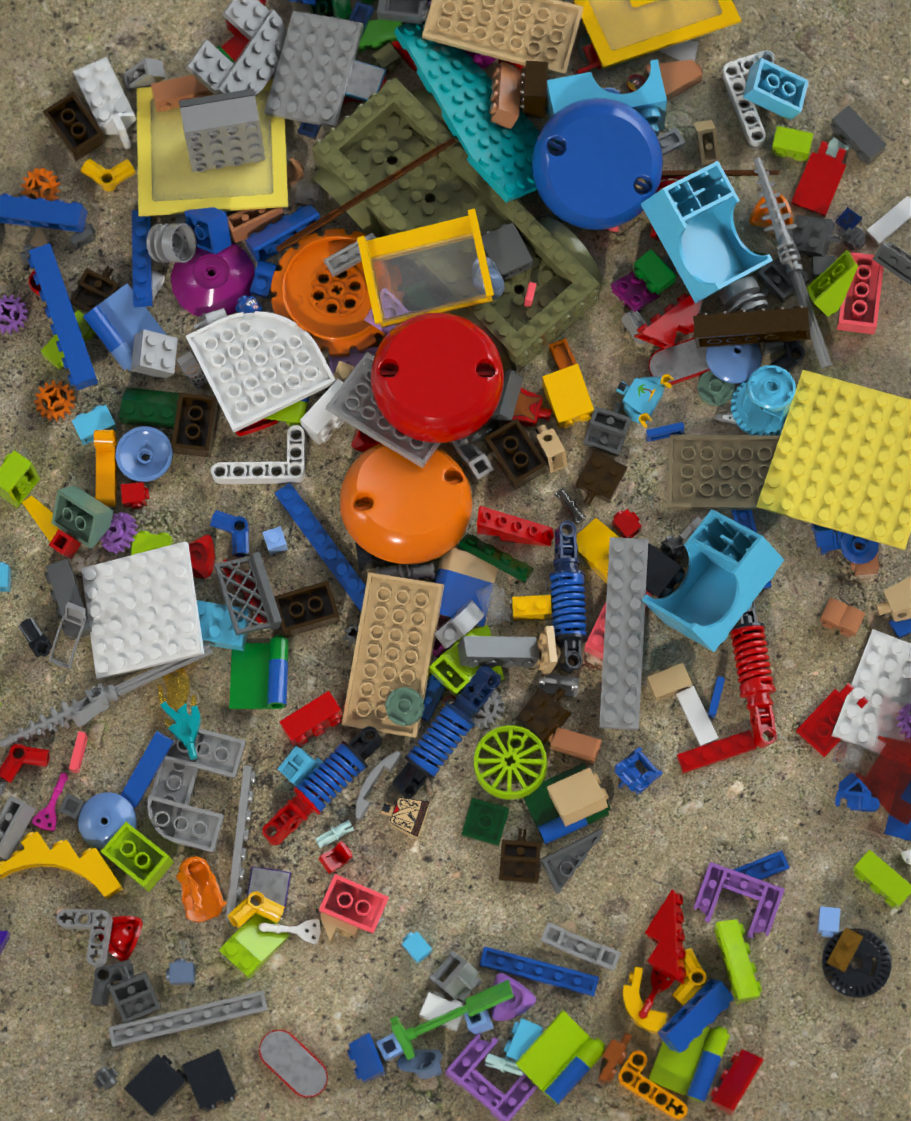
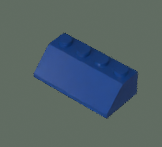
M310 204L307 206L303 205L293 214L283 216L277 223L267 225L261 232L249 235L245 240L246 246L258 264L260 260L265 261L280 253L276 249L278 245L319 220L320 215ZM322 226L316 229L315 231L311 232L310 234L319 231L320 229H322Z

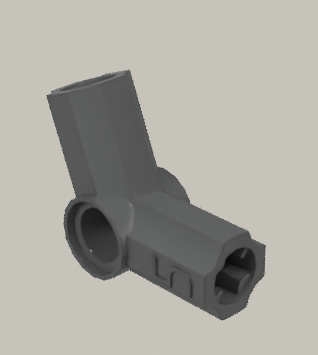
M131 960L108 966L103 965L95 969L91 1005L108 1007L109 986L111 983L122 979L118 968L122 966L123 969V965H126L129 974L134 975ZM103 971L109 973L106 980L99 979V974Z

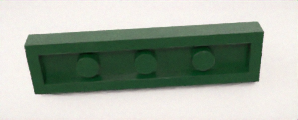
M467 533L458 545L459 548L524 583L534 571V568L530 567L527 563L521 562L510 554L498 550L475 535Z

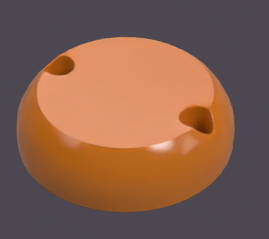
M380 443L359 455L349 467L340 490V513L348 533L368 553L388 562L420 564L443 556L462 539L472 514V492L462 468L442 449L437 448L426 465L421 468Z

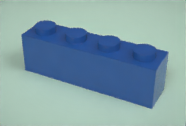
M711 978L657 1033L670 1050L680 1053L689 1047V1043L694 1038L702 1034L703 1029L708 1024L716 1020V1016L721 1011L729 1007L734 997L722 981Z

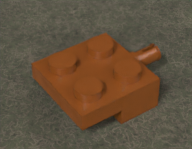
M625 1032L620 1042L612 1039L602 1055L601 1060L607 1064L600 1074L598 1082L603 1085L607 1081L609 1083L612 1082L617 1072L615 1070L617 1064L621 1066L627 1057L625 1051L632 1038L630 1034Z

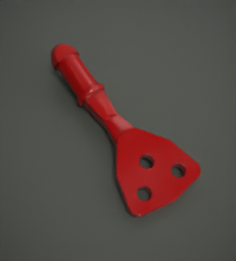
M654 968L652 969L650 977L652 991L649 997L645 999V1003L639 1011V1018H647L651 1007L654 1005L656 995L667 990L675 982L674 979Z

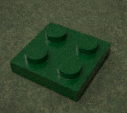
M472 798L461 836L499 847L510 808Z

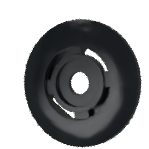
M851 928L850 930L863 936L852 957L860 958L863 965L860 969H854L850 961L844 973L827 963L843 933L841 931L830 939L822 955L824 976L831 987L842 995L852 998H863L873 995L885 985L890 976L892 961L889 949L884 941L875 933L865 929ZM875 957L876 969L874 974L870 976L869 973L873 966L872 958Z

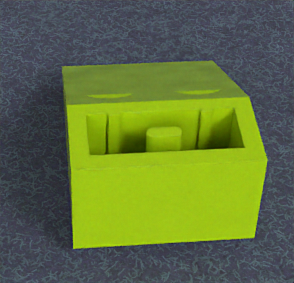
M471 632V633H469L467 636H475V635ZM458 643L444 652L429 666L433 676L455 698L458 694L460 695L466 684L470 682L481 667L471 668L460 665Z

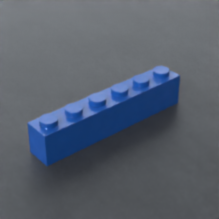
M9 194L0 195V223L83 233L88 212L79 202L65 203L61 200L48 201L44 198L30 199L27 196L13 197Z

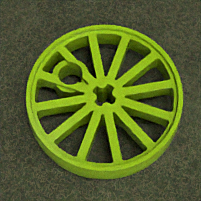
M514 725L501 726L488 732L478 743L473 759L474 773L482 788L489 794L506 800L520 799L533 793L543 782L548 766L547 754L539 738L531 731ZM509 733V739L507 740L508 752L498 735ZM513 733L522 734L524 736L521 737L519 735H513ZM494 738L502 753L486 745V743ZM531 739L536 745L525 750L526 741ZM513 742H520V747L515 749L511 747ZM481 750H485L496 758H479ZM536 751H541L542 759H524ZM510 761L514 762L511 764V766L507 765V763H510ZM478 765H496L482 774ZM540 765L542 767L540 773L536 774L524 766ZM500 772L492 786L484 780ZM519 772L525 773L535 779V781L527 786ZM508 774L507 791L498 790L497 787ZM512 774L519 781L523 788L522 790L512 792Z

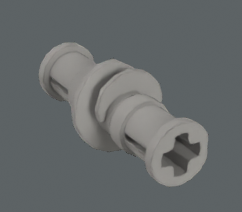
M431 562L430 565L417 564L410 566V564H405L403 567L402 564H399V567H376V574L419 580L420 578L435 579L436 577L434 562Z

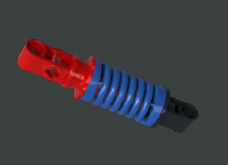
M372 726L365 727L349 744L342 740L341 744L334 750V753H331L329 758L324 760V764L320 763L318 765L319 769L315 768L313 774L308 775V780L304 779L300 785L293 788L296 795L292 800L289 799L286 802L287 804L262 828L263 836L271 845L281 844L303 821L306 822L310 814L320 815V812L326 807L324 801L327 803L331 802L329 795L332 798L337 796L334 790L341 793L342 788L340 785L346 788L348 784L345 780L349 783L353 781V778L350 776L351 774L357 777L358 773L368 768L365 760L382 745V738L376 728ZM277 831L274 836H270L272 832Z

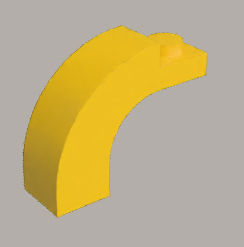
M635 967L634 972L630 971L628 983H632V986H623V1003L626 1012L637 1026L650 1033L658 1034L657 1032L666 1024L667 1013L650 1009L647 1018H639V1011L644 1005L639 995L643 968Z

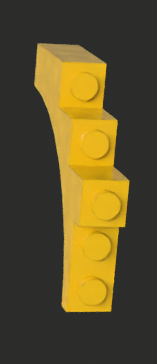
M38 831L35 833L30 832L24 836V840L21 843L25 849L15 851L11 855L12 858L6 862L5 860L0 861V880L14 872L27 868L55 867L74 872L87 879L98 888L107 900L123 890V887L96 847L85 850L82 853V857L79 858L67 839L56 842L50 850Z

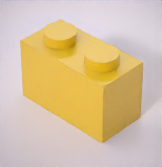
M551 595L512 597L513 621L552 619Z

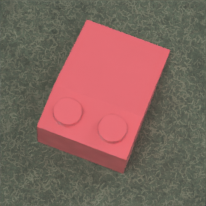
M334 874L319 912L374 934L389 897Z

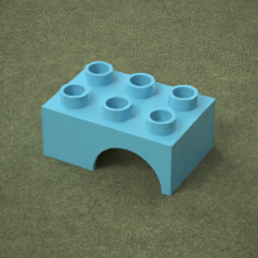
M658 59L650 61V75L644 85L628 94H614L602 89L595 82L591 72L547 80L546 110L548 119L573 102L589 98H607L625 103L634 108L649 122L658 136L659 130H664L667 105ZM553 140L554 143L559 144L558 140Z
M718 161L661 189L641 203L643 210L695 304L773 261L770 254L757 255L750 251L740 240L733 221L734 208L740 200Z
M711 509L684 544L689 555V566L681 585L665 598L655 599L646 594L642 601L664 624L715 652L718 646L726 640L728 633L741 616L749 610L752 602L767 582L774 577L775 572L784 559L762 535Z

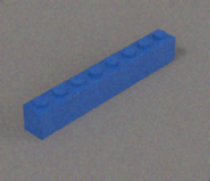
M50 243L28 250L30 257L27 259L30 267L35 268L36 274H33L36 285L40 284L42 290L39 291L42 302L46 301L48 307L44 309L48 319L52 318L53 324L50 326L53 335L58 336L59 341H56L59 352L63 351L65 357L62 358L65 369L69 368L70 375L67 376L71 386L75 385L78 391L98 384Z

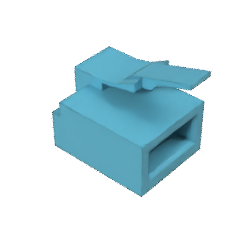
M295 746L278 770L297 787L304 779L308 780V775L313 774V770L318 768V765L323 763V761L319 758L314 760L303 749Z

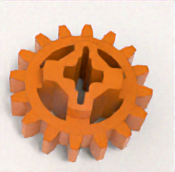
M35 168L34 172H27L29 177H23V180L26 182L21 184V187L25 188L21 194H26L30 199L44 198L48 201L59 199L56 194L61 192V190L57 189V186L61 185V183L55 181L58 176H52L53 171H46V168H41L40 170Z
M52 380V385L46 382L45 388L39 387L41 393H35L38 400H35L34 403L38 406L36 410L41 412L42 418L47 416L48 421L55 418L56 422H58L59 417L65 420L66 413L68 415L72 414L70 408L75 409V405L72 402H76V398L73 396V390H69L68 384L63 387L62 381L57 385ZM63 392L67 395V400L63 398ZM43 402L48 405V410L44 408Z

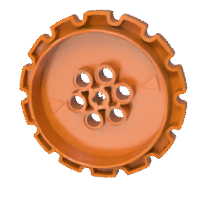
M327 229L321 237L317 233H312L298 241V249L289 248L279 261L282 270L275 271L272 278L271 292L277 295L271 299L274 314L286 317L297 323L301 329L310 334L321 353L325 350L329 351L330 357L350 356L351 349H357L358 353H362L377 344L375 339L377 336L384 338L387 335L364 320L371 309V302L362 262L342 272L347 274V276L339 278L338 275L335 277L331 275L323 261L327 257L355 243L357 237L367 236L358 231H353L351 235H347L345 229ZM393 258L374 262L379 292L386 288L403 305V292L398 291L399 288L403 287L402 275L398 265H390L393 262ZM322 278L329 279L326 283L320 282ZM354 285L360 286L356 291L351 289ZM317 295L324 296L321 300L314 299ZM352 302L355 303V306L348 308L346 304ZM331 307L337 308L333 313L328 312V309Z

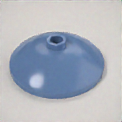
M758 344L707 347L706 349L708 367L716 377L728 383L738 384L748 381L751 374L761 366L762 355Z
M143 426L128 431L120 439L116 448V461L119 469L126 477L138 482H150L160 478L169 469L173 459V450L169 439L163 432L153 427ZM149 456V459L144 461L143 457Z
M105 792L91 797L83 805L79 814L78 826L85 842L93 848L96 847L97 850H102L125 822L136 829L137 818L133 806L126 798L119 794ZM106 817L108 819V823L106 825H103L102 819Z

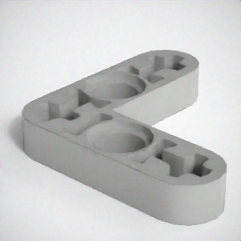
M61 910L56 917V921L64 929L91 930L87 961L95 968L102 967L107 960L113 922L112 916L105 910ZM84 915H88L89 919L87 923L81 924V917ZM68 916L71 919H74V921L66 920V922H64L63 919L67 918ZM104 916L106 920H103L102 923H100L99 919H103ZM99 934H103V941L97 944L95 942L96 937ZM97 954H98V955L100 956V958H98V959H96V961H94L93 958H94V957H97Z

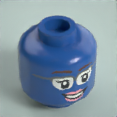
M244 295L237 300L238 304L235 307L237 313L263 312V308L255 296L247 297V295Z

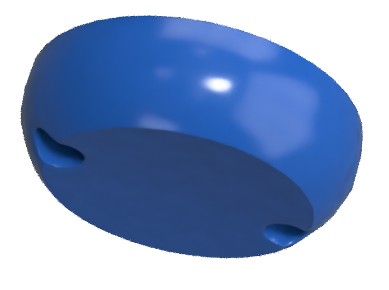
M607 98L583 99L573 102L556 112L540 131L532 154L534 183L545 205L561 220L576 227L589 230L614 228L638 216L643 211L641 203L656 194L663 169L660 143L649 122L634 108L625 103ZM553 140H558V141H559V144L554 143V142H552V141H553ZM550 146L555 147V148H557V149H556V150H552V149L550 148ZM638 179H644L645 183L638 181Z

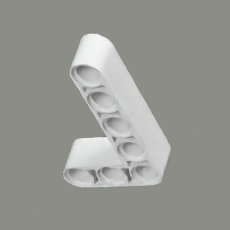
M762 51L728 62L723 69V81L747 143L752 149L762 148L766 134L754 103L743 98L746 86L745 80L748 79L750 71L745 66H752L760 58L774 64L775 56L771 51ZM733 71L735 75H729L727 72ZM739 87V88H741L742 90H741V91H735L733 88ZM740 104H747L748 107L743 108ZM753 120L755 123L748 124L746 121ZM759 136L761 139L754 140L752 137Z
M298 425L291 426L288 429L287 462L215 463L211 468L213 480L218 484L302 482L305 478L306 438L304 430ZM295 433H300L301 437L299 439H293L292 435ZM295 451L301 452L299 457L291 456ZM277 469L282 471L279 476L272 474ZM295 469L301 470V473L297 476L291 474ZM237 470L244 471L243 475L236 476L234 474ZM256 470L263 471L262 475L255 476L253 474ZM217 471H225L223 476H216Z

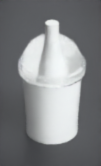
M225 308L202 314L194 328L201 329L219 319L227 317Z

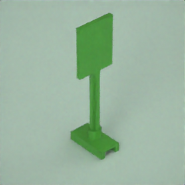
M508 979L466 998L465 1006L453 1009L414 1028L412 1026L405 1030L397 1016L390 1018L391 1028L407 1060L415 1057L411 1040L417 1038L418 1035L458 1018L466 1012L471 1017L513 998L510 981Z

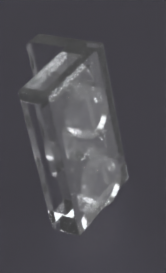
M494 583L475 591L489 627L505 621L511 622L510 616L513 613L510 605H505L503 599L507 597L503 587L499 588L498 584Z

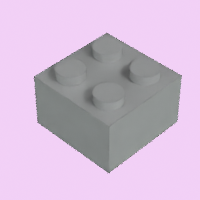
M142 330L135 334L131 371L163 379L173 375L178 338L148 330Z

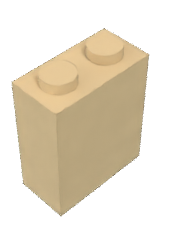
M590 767L547 787L550 798L565 827L608 807L606 801L609 799L605 788H600V779L597 773H592Z

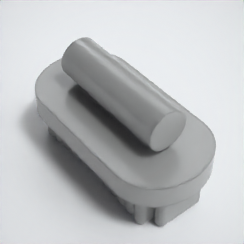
M628 311L621 317L622 324L631 333L636 343H647L634 337L638 333L636 329L645 324V320L638 311Z

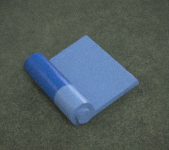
M128 283L83 316L124 371L126 369L131 371L135 334L142 330H148L166 335L146 307L134 308L133 290Z

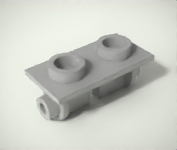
M550 674L549 677H546V675L544 677L540 676L539 688L547 693L554 694L561 687L566 691L564 693L565 696L577 697L579 678Z

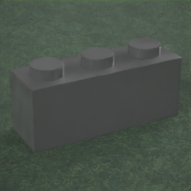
M847 106L832 119L831 129L833 133L840 136L844 140L845 145L856 152L860 161L869 165L885 152L886 143L850 106Z

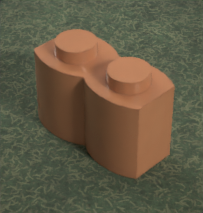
M829 598L820 622L828 629H839L840 633L846 637H855L865 617V612L836 599Z

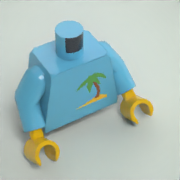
M665 374L662 377L635 378L631 386L622 381L620 382L616 391L625 396L622 405L626 415L632 418L631 421L641 424L644 428L648 427L646 423L648 421L652 422L651 415L664 394L663 386L665 385L667 388L672 387L668 383V381L674 380L670 374Z

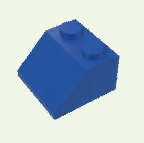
M214 207L192 209L184 212L186 224L195 233L196 247L217 254L232 245L226 212Z
M370 1033L348 1044L350 1049L347 1050L350 1061L355 1060L357 1068H354L358 1080L362 1079L363 1083L386 1075Z

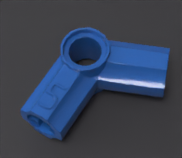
M216 510L212 516L210 526L232 533L233 556H248L249 525L247 520L240 516L236 517ZM238 524L245 525L244 529L240 531L236 530L235 527Z

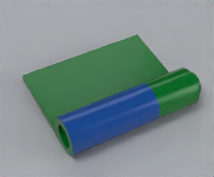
M276 635L270 639V643H246L244 651L231 650L229 709L286 708L289 640L285 636Z

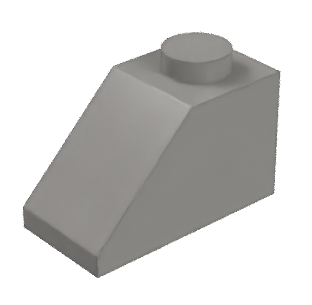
M144 58L123 73L126 91L150 87L151 84L166 78L162 61Z

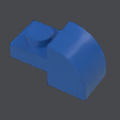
M260 260L255 269L250 294L268 299L273 274L275 271H279L280 266Z

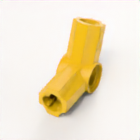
M92 159L86 160L81 169L82 174L99 184L105 191H113L119 183L136 174L128 159L111 169H105ZM107 178H111V179H112V180H111L110 182H108V183H105V182H104V180L107 179Z
M254 891L231 911L227 917L232 925L240 928L255 913L278 923L285 907L265 898L261 892ZM250 899H255L258 902V906L252 905Z
M692 948L685 950L686 959H684V967L687 972L685 983L681 984L672 994V997L683 1006L707 982L706 973L702 969ZM695 974L703 976V980L700 983L693 982L692 977Z

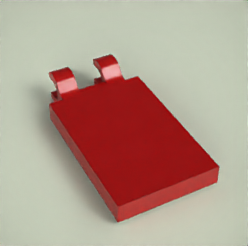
M824 141L821 142L817 154L811 153L791 204L826 217L847 165L842 163L846 150L839 148L836 158L826 154L829 143Z
M850 683L840 692L834 689L795 731L824 758L841 741L840 738L833 737L832 733L846 697L854 689ZM863 697L856 704L862 709L869 701Z

